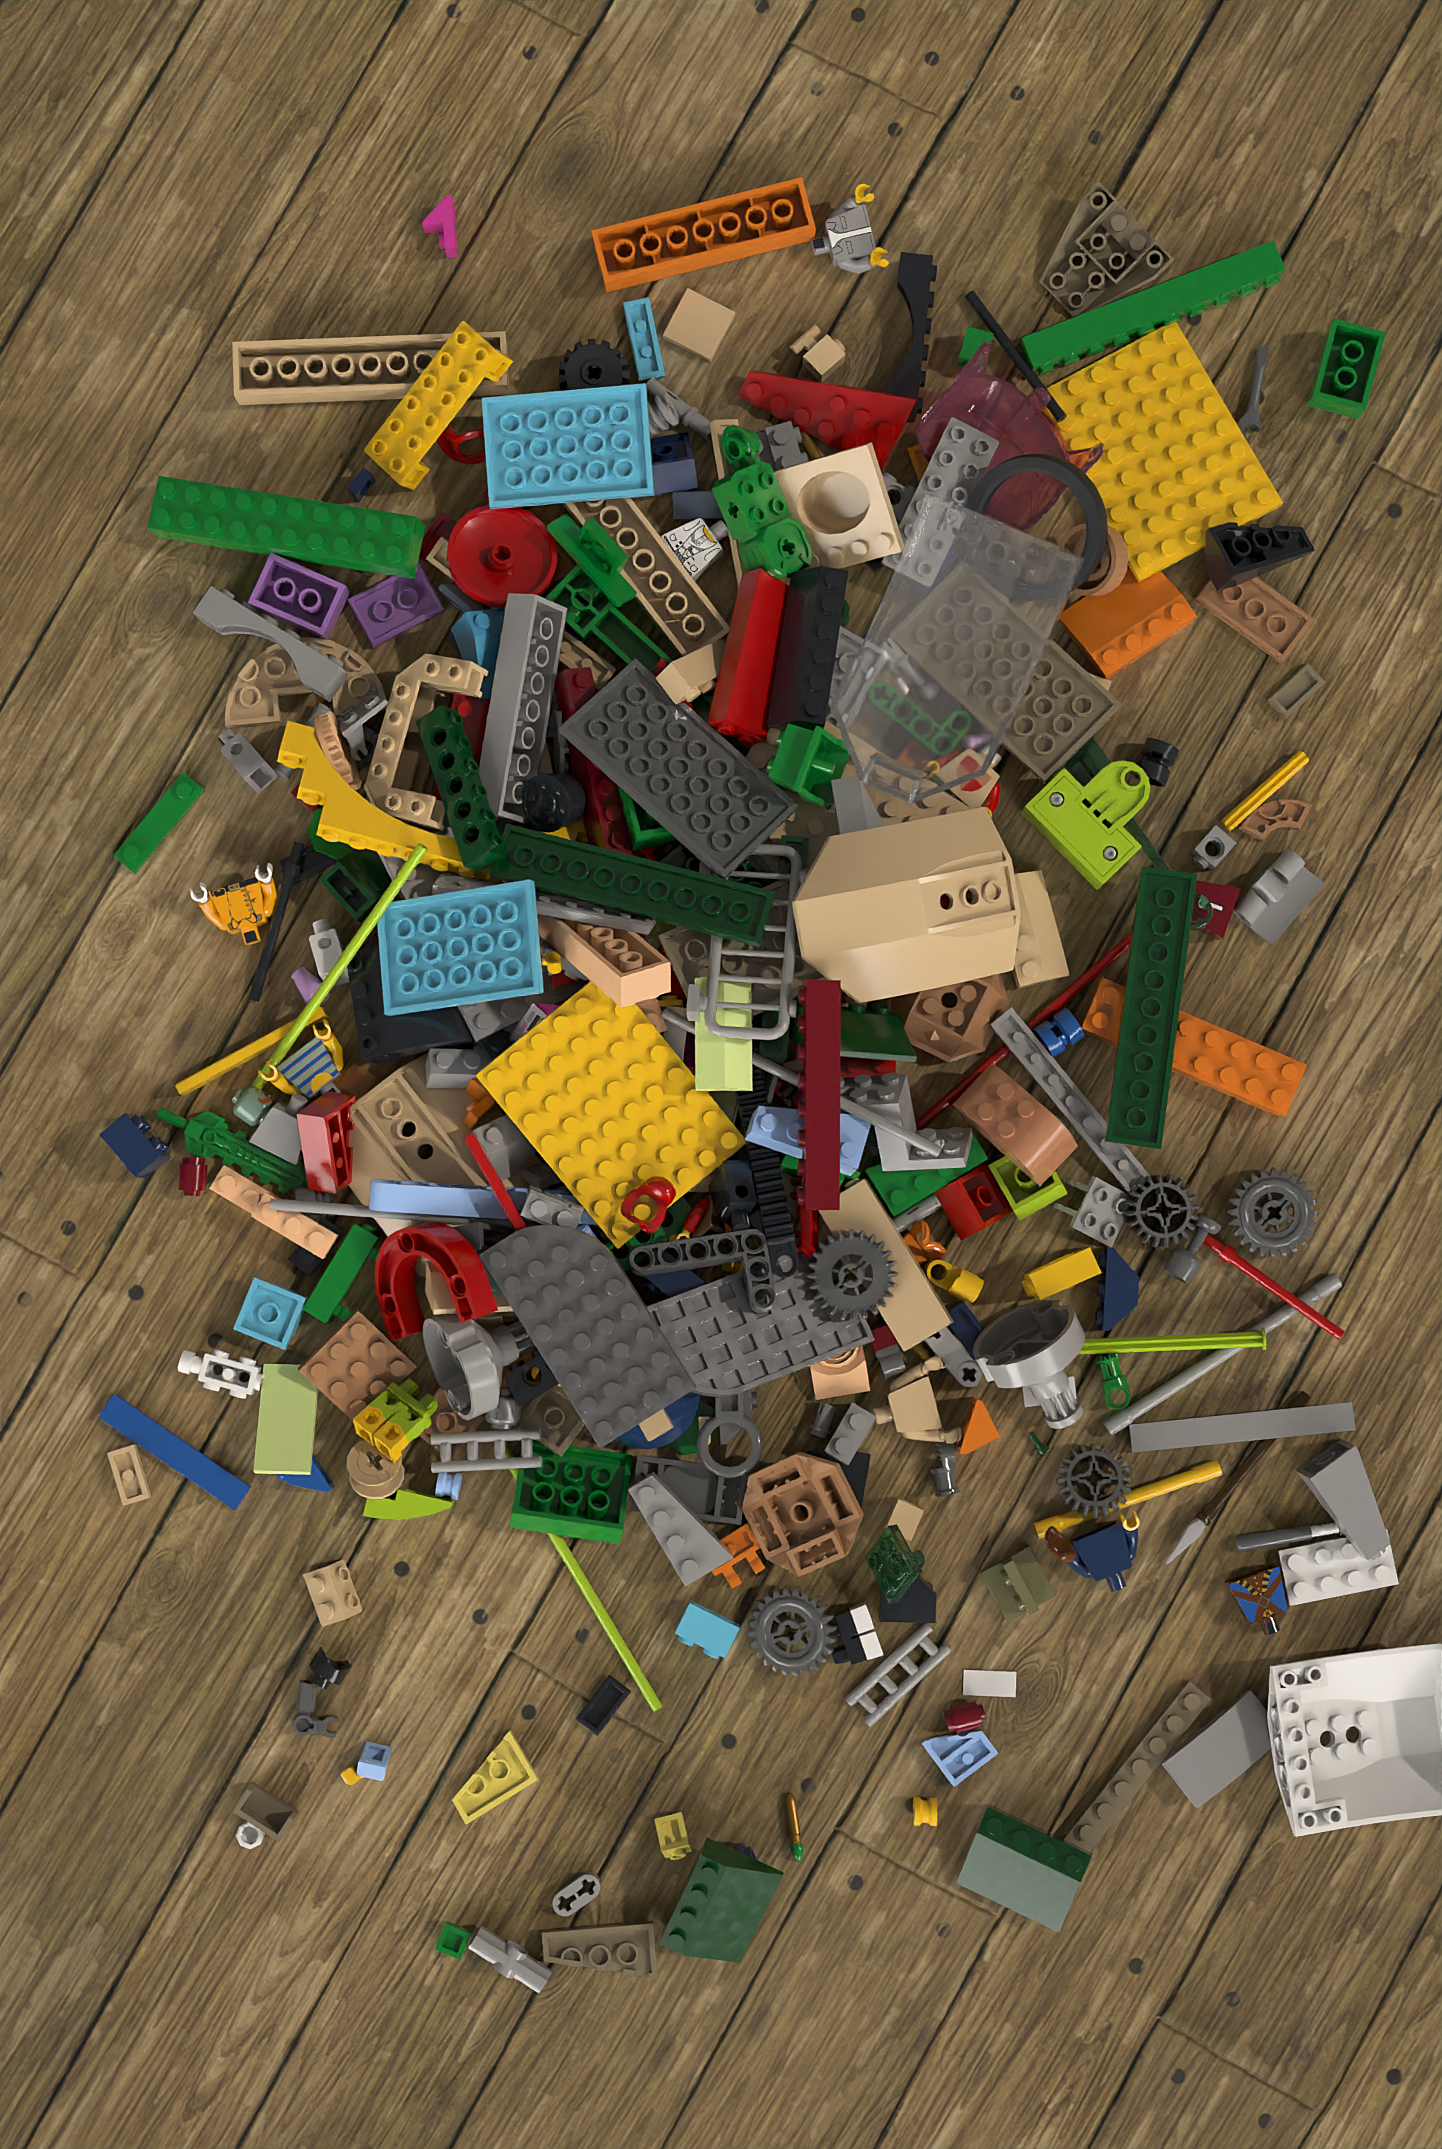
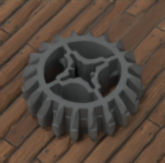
M1156 1173L1154 1177L1155 1182L1153 1183L1151 1177L1146 1176V1186L1141 1182H1137L1136 1186L1139 1192L1130 1190L1128 1193L1135 1199L1134 1201L1127 1200L1125 1202V1205L1132 1206V1211H1126L1124 1216H1133L1134 1220L1127 1223V1226L1133 1227L1137 1225L1138 1228L1134 1230L1133 1235L1138 1236L1143 1232L1142 1243H1147L1151 1237L1152 1247H1157L1160 1239L1164 1248L1169 1247V1238L1174 1245H1178V1234L1181 1238L1187 1239L1189 1236L1184 1229L1195 1230V1226L1189 1223V1220H1198L1199 1217L1198 1215L1191 1214V1210H1197L1200 1207L1198 1204L1191 1205L1190 1201L1197 1198L1196 1194L1186 1195L1191 1186L1187 1184L1180 1188L1182 1183L1180 1177L1174 1183H1171L1172 1174H1166L1163 1182L1161 1174ZM1164 1188L1173 1191L1179 1197L1182 1204H1171L1167 1200L1166 1194H1164ZM1152 1189H1155L1156 1195H1154L1153 1204L1147 1208H1140L1145 1195ZM1159 1203H1162L1163 1207L1175 1209L1165 1213L1164 1218H1162L1161 1214H1156V1212L1149 1213V1210H1156V1207H1160ZM1183 1212L1178 1226L1168 1232L1171 1216ZM1142 1216L1153 1217L1156 1220L1160 1233L1149 1229L1143 1222Z
M1091 1443L1090 1451L1086 1452L1085 1446L1080 1445V1455L1076 1451L1071 1450L1069 1454L1072 1460L1065 1457L1062 1459L1063 1465L1067 1468H1058L1057 1473L1064 1477L1057 1478L1056 1484L1064 1486L1058 1490L1060 1496L1068 1495L1063 1503L1069 1505L1074 1502L1072 1507L1073 1513H1076L1081 1507L1083 1508L1082 1517L1086 1518L1088 1511H1093V1519H1098V1511L1102 1510L1103 1515L1108 1517V1507L1114 1512H1118L1119 1507L1116 1501L1120 1504L1126 1503L1127 1499L1122 1494L1128 1495L1131 1493V1489L1125 1485L1132 1483V1477L1123 1476L1130 1472V1467H1120L1125 1462V1458L1122 1456L1115 1460L1114 1457L1117 1453L1115 1449L1106 1454V1445L1102 1444L1100 1451H1095L1096 1445ZM1089 1461V1469L1086 1473L1078 1474V1477H1071L1074 1470L1080 1464ZM1098 1461L1107 1464L1116 1476L1103 1473L1099 1469ZM1093 1469L1095 1470L1097 1480L1101 1479L1096 1486V1493H1094L1091 1482H1087L1091 1479ZM1111 1485H1117L1116 1490L1110 1497L1099 1501V1493L1102 1489L1110 1488ZM1072 1486L1087 1490L1091 1501L1080 1497Z

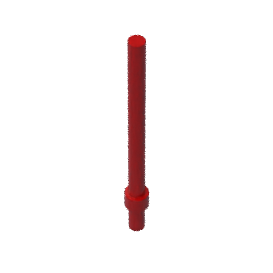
M1209 1234L1206 1236L1203 1244L1219 1255L1218 1258L1226 1264L1230 1262L1337 1340L1342 1337L1345 1332L1343 1329L1235 1253L1236 1250L1230 1245H1223Z

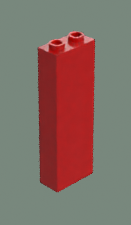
M761 568L742 574L708 718V724L717 728L719 733L732 736L738 740L739 744L744 746H753L754 743L764 742L767 739L769 730L767 722L789 585L774 578Z

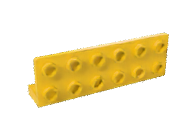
M462 321L364 448V452L398 484L415 490L430 470L421 462L424 455L482 380L486 377L497 383L514 361L506 354L495 349L468 323Z

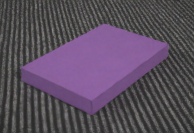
M420 562L417 564L414 579L391 576L347 599L373 649L445 612Z

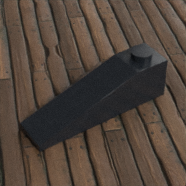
M1228 522L1206 530L1205 570L1218 592L1242 584L1311 554L1315 549L1303 527L1275 525L1273 528L1260 527L1259 524L1238 526L1235 522Z

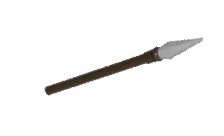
M1301 1391L1287 1409L1304 1407L1311 1397L1304 1391ZM1277 1438L1263 1439L1258 1443L1210 1503L1208 1502L1202 1508V1512L1196 1514V1519L1186 1526L1166 1560V1564H1169L1200 1537L1205 1526L1210 1525V1519L1213 1520L1219 1508Z

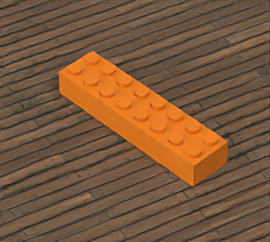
M800 177L591 230L603 284L606 293L809 242L815 238L816 228L803 179Z
M1105 978L1098 981L1080 1024L1084 1034L1117 1047L1124 986ZM1179 1011L1172 1064L1173 1072L1278 1117L1286 1116L1306 1069V1064L1183 1011Z

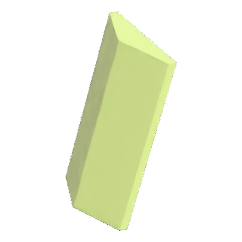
M708 977L695 978V985H700L702 995H706ZM719 981L717 1001L752 1004L751 983ZM716 1007V1022L722 1026L752 1028V1009ZM700 1012L699 1022L695 1021V1091H752V1039L727 1038L714 1035L705 1025V1012Z

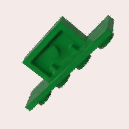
M566 514L548 524L547 530L616 607H620L636 596V590L620 574L629 557L593 517L587 520L581 529Z

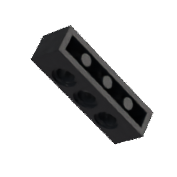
M539 1350L531 1354L534 1359L524 1363L521 1360L508 1368L510 1373L503 1377L519 1406L527 1404L559 1384ZM533 1367L540 1369L542 1373L540 1381H536L532 1377Z

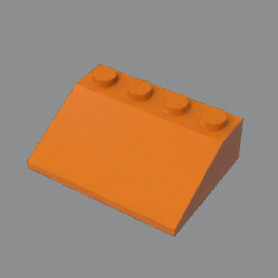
M1129 567L1120 585L1112 592L1103 596H1085L1056 617L1096 675L1108 680L1192 624L1197 615L1179 590L1161 571L1138 583Z

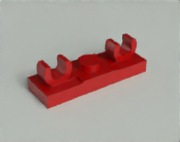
M793 1177L790 1179V1183L793 1186L799 1185L802 1187L801 1178ZM790 1192V1197L793 1200H797V1192ZM802 1204L797 1207V1220L801 1223V1231L793 1229L795 1238H800L796 1244L797 1253L803 1251L808 1258H814L812 1253H818L819 1211L802 1210Z

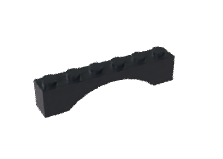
M901 252L897 289L904 298L910 312L912 346L904 365L887 384L885 392L898 396L918 398L907 422L915 423L916 414H922L923 398L918 397L919 387L924 388L926 371H921L922 361H927L929 345L924 344L925 334L930 335L932 318H927L928 308H933L935 292L930 291V282H936L937 265H932L933 255Z

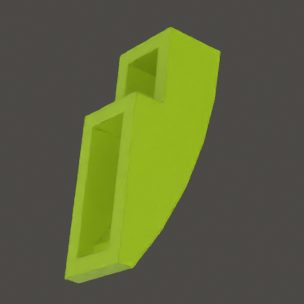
M400 1487L397 1490L396 1497L387 1496L382 1499L367 1498L363 1516L398 1520L418 1518L449 1509L453 1506L454 1500L435 1497L432 1494Z

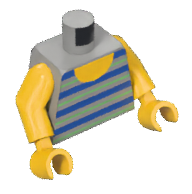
M323 1019L326 1028L322 1031L317 1030L316 1026L313 1025L316 1037L275 1068L271 1062L267 1061L266 1064L271 1070L267 1074H263L258 1070L261 1077L266 1081H271L283 1093L291 1096L299 1094L305 1098L314 1099L320 1093L322 1096L327 1092L341 1093L334 1082L343 1076L341 1073L344 1066L343 1050L337 1038L331 1032L329 1022Z

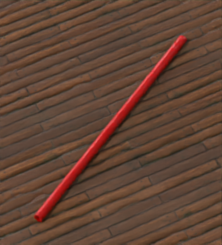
M1132 932L1026 1024L1032 1033L1035 1027L1047 1021L1130 948ZM1003 1044L916 1120V1129L923 1130L954 1103L991 1063L997 1065L1011 1052L1007 1046Z

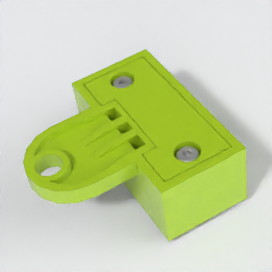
M1117 761L1103 768L1083 787L1064 768L1023 808L1021 814L1098 890L1142 847L1123 826L1147 802L1151 789L1149 778L1144 770L1135 763ZM1126 773H1136L1139 777V784L1137 786L1126 784Z

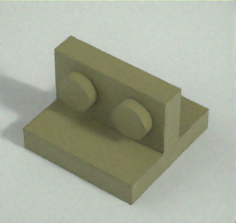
M1026 1546L980 1572L1007 1622L1026 1612L1032 1615L1040 1610L1038 1607L1040 1604L1056 1596L1030 1546Z

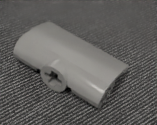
M1288 848L1269 869H1265L1250 885L1251 889L1233 909V913L1242 922L1270 944L1278 939L1325 886V882L1304 867L1305 862Z

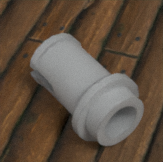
M820 1402L814 1424L810 1425V1428H812L810 1434L826 1439L827 1435L831 1434L829 1429L837 1407Z

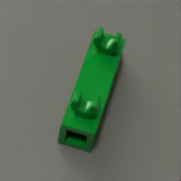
M363 1222L362 1225L354 1223L304 1305V1311L324 1323H330L334 1315L345 1321L353 1313L350 1309L342 1306L341 1303L368 1259L370 1258L375 1262L377 1260L379 1250L376 1246L381 1237L376 1235L378 1231L376 1228L366 1222Z

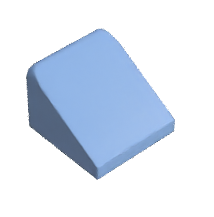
M365 1741L358 1761L357 1775L383 1781L392 1747Z

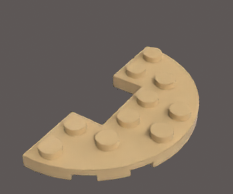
M300 637L299 641L307 644L309 641L322 650L320 654L326 658L332 655L343 663V670L348 674L333 697L335 717H341V712L350 705L355 707L362 702V697L373 688L378 690L382 686L379 678L368 663L351 649L327 639ZM277 643L266 648L267 650L256 658L251 659L238 674V679L229 693L226 704L225 726L227 728L281 723L279 696L314 693L300 680L297 668L290 654ZM387 706L377 713H385Z

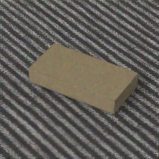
M1307 662L1266 701L1286 720L1326 681Z

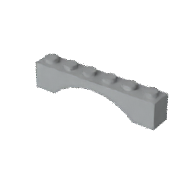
M212 586L209 588L193 611V614L202 623L221 635L252 634L277 643L290 654L303 684L330 702L348 676L343 670V663L332 655L326 658L320 654L322 650L309 641L307 644L299 641L300 636L289 628H286L285 631L277 627L279 623L265 614L263 618L256 614L257 610L247 602L243 601L242 604H239L235 601L236 597L226 589L222 588L221 591H218Z

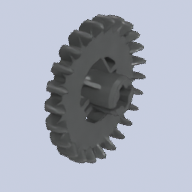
M1275 1167L1271 1168L1269 1176L1264 1169L1259 1170L1260 1178L1254 1173H1249L1251 1183L1243 1179L1240 1180L1244 1189H1233L1238 1199L1228 1200L1236 1206L1235 1209L1227 1211L1228 1214L1236 1217L1228 1223L1229 1225H1238L1233 1235H1243L1239 1242L1240 1245L1250 1242L1249 1252H1253L1259 1247L1260 1257H1263L1267 1250H1269L1270 1258H1275L1277 1250H1279L1282 1257H1286L1287 1248L1296 1253V1243L1305 1246L1306 1242L1303 1236L1313 1237L1312 1232L1308 1228L1317 1226V1223L1311 1220V1217L1319 1215V1212L1311 1210V1207L1316 1205L1317 1201L1308 1199L1313 1194V1190L1304 1191L1306 1181L1297 1184L1298 1175L1293 1174L1288 1178L1286 1169H1283L1279 1176ZM1271 1192L1279 1193L1283 1196L1278 1201L1272 1200ZM1266 1194L1267 1201L1262 1203L1260 1207L1255 1206L1258 1199ZM1290 1203L1293 1209V1217L1287 1215L1286 1207ZM1277 1207L1274 1213L1277 1217L1268 1218L1267 1216L1270 1213L1268 1208ZM1254 1209L1258 1210L1259 1220L1257 1222L1254 1218ZM1285 1219L1292 1220L1289 1226L1280 1232L1279 1224L1284 1222ZM1268 1225H1273L1276 1233H1269L1264 1231V1229Z
M850 1229L847 1238L842 1231H838V1240L829 1235L827 1238L830 1245L827 1246L824 1243H819V1247L823 1252L812 1253L818 1260L817 1263H808V1266L815 1269V1272L808 1274L807 1278L815 1279L816 1281L808 1288L818 1289L819 1291L813 1299L823 1298L824 1301L820 1308L824 1309L830 1305V1316H833L840 1310L841 1320H844L847 1314L850 1313L852 1321H856L858 1312H860L863 1319H867L868 1310L877 1315V1304L887 1307L883 1299L884 1296L894 1297L888 1290L889 1287L898 1286L897 1283L891 1281V1277L898 1276L899 1273L890 1269L897 1264V1261H888L887 1259L892 1254V1250L882 1251L885 1245L884 1241L874 1244L875 1234H872L866 1240L864 1230H861L858 1237H856L854 1230ZM849 1255H860L862 1258L857 1263L851 1262ZM845 1256L847 1263L841 1266L840 1270L834 1269L838 1260ZM869 1265L872 1266L873 1278L866 1277L865 1269ZM858 1268V1272L855 1274L858 1278L857 1281L850 1280L846 1282L849 1276L846 1272L847 1269L854 1270ZM833 1272L838 1273L840 1282L837 1285L834 1284ZM865 1280L872 1281L868 1290L860 1294L859 1286ZM848 1287L854 1288L857 1295H846L844 1291Z
M788 1584L784 1587L783 1594L779 1587H775L773 1596L770 1592L764 1594L765 1602L762 1599L757 1600L756 1604L759 1610H751L752 1616L756 1619L748 1621V1624L754 1628V1630L748 1632V1636L755 1638V1641L751 1643V1647L759 1648L756 1657H765L764 1666L772 1663L773 1672H777L782 1668L784 1676H787L791 1670L792 1674L798 1677L800 1669L805 1675H809L811 1673L810 1667L814 1670L820 1669L818 1661L822 1663L828 1661V1657L824 1653L830 1654L834 1651V1648L830 1647L827 1643H834L837 1640L836 1637L829 1635V1633L835 1631L837 1626L828 1625L827 1622L833 1619L834 1615H824L829 1605L818 1606L821 1599L820 1595L811 1600V1589H808L801 1595L800 1585L795 1587L792 1593L791 1587ZM782 1612H792L791 1617L786 1620L778 1616ZM774 1621L780 1624L778 1631L773 1632ZM790 1627L796 1629L803 1627L800 1630H798L797 1633L789 1631L782 1636L776 1637L777 1635L783 1634L785 1631L790 1629ZM808 1631H810L809 1642L805 1638V1636L808 1634ZM782 1641L784 1644H787V1649L781 1647L777 1642ZM798 1642L805 1647L799 1651H791L793 1645Z

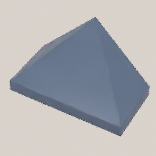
M440 585L439 590L441 594L463 613L484 610V604L469 597L458 585Z

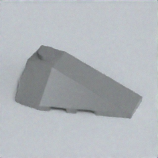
M859 776L831 780L839 834L884 826Z
M508 1115L474 1130L502 1181L515 1175L537 1152Z

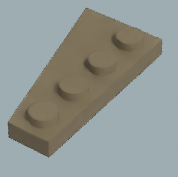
M654 1921L542 1930L544 1962L575 1967L584 1966L595 1968V1970L606 1972L608 1970L620 1972L624 1975H639L648 1977V1979L658 1980Z

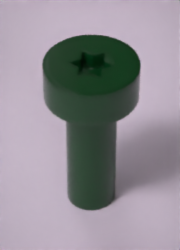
M1033 1431L1027 1435L1039 1451L1037 1453L1039 1456L1050 1449L1048 1445L1044 1446Z

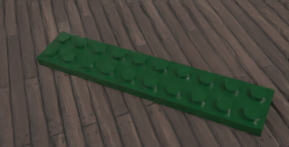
M506 823L502 835L506 857L492 865L489 875L493 879L508 883L530 879L534 881L535 890L760 947L775 899L774 891Z
M1141 867L1104 1142L1161 1149L1197 874Z

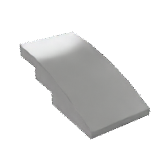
M1251 1690L1245 1691L1227 1709H1222L1204 1727L1198 1728L1161 1763L1195 1808H1199L1219 1793L1271 1748L1267 1720L1268 1712Z

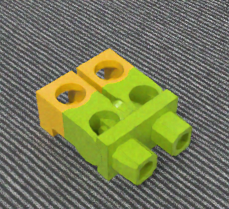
M409 1378L399 1386L394 1382L387 1387L388 1390L380 1394L353 1418L356 1433L373 1447L376 1446V1449L393 1463L402 1456L401 1451L432 1424L430 1416L438 1408L437 1400L430 1394H425L419 1401L414 1399L420 1391L416 1383Z

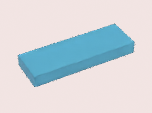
M649 297L623 302L638 382H648L652 377L656 380L665 378Z

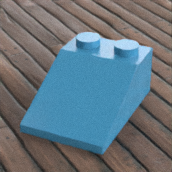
M505 608L465 612L451 628L463 660L472 661L488 671V675L483 677L480 688L482 696L481 698L478 697L479 701L491 700V689L494 682Z

